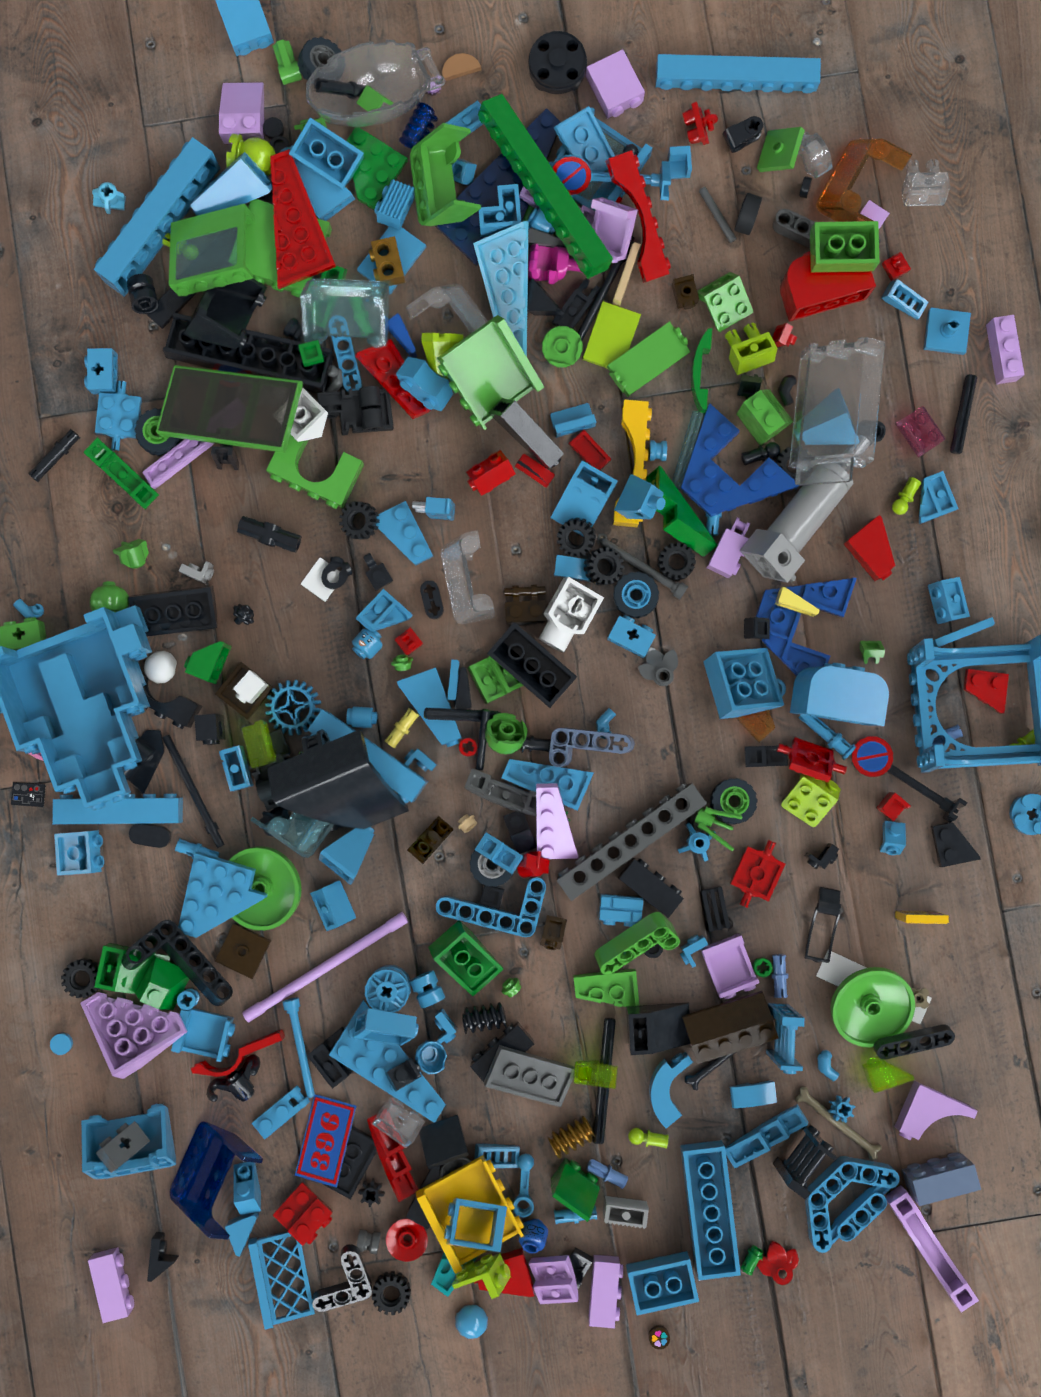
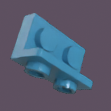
M960 577L941 580L928 585L937 624L970 617Z

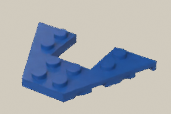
M711 404L708 405L681 486V490L712 517L721 512L736 509V507L748 503L752 504L764 500V498L774 497L779 493L799 488V484L770 457L741 485L737 484L712 461L739 434V429Z
M857 578L786 588L817 609L843 618ZM780 588L765 590L756 614L758 618L770 619V639H761L765 645L796 677L805 668L824 666V663H828L830 655L792 643L801 613L775 604Z

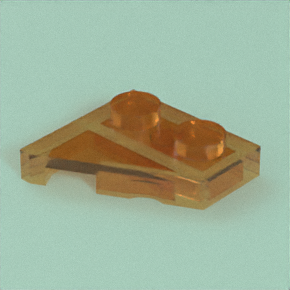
M770 710L736 717L759 743L775 730Z

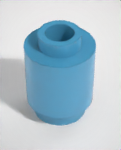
M353 706V708H348L347 725L372 728L373 724L377 723V712H374L372 707Z

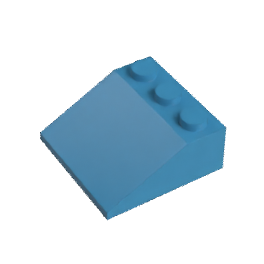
M767 648L719 651L703 661L720 719L741 717L784 706Z

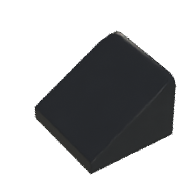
M758 617L745 618L744 638L770 639V619Z

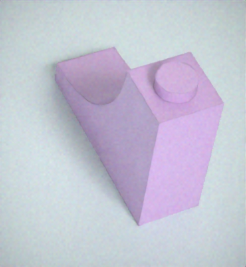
M914 1080L894 1127L900 1131V1136L911 1140L912 1137L919 1140L923 1132L932 1123L943 1117L962 1115L975 1119L978 1111L970 1105Z

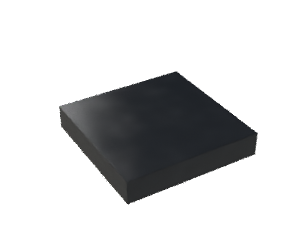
M458 1114L418 1128L428 1169L469 1155Z

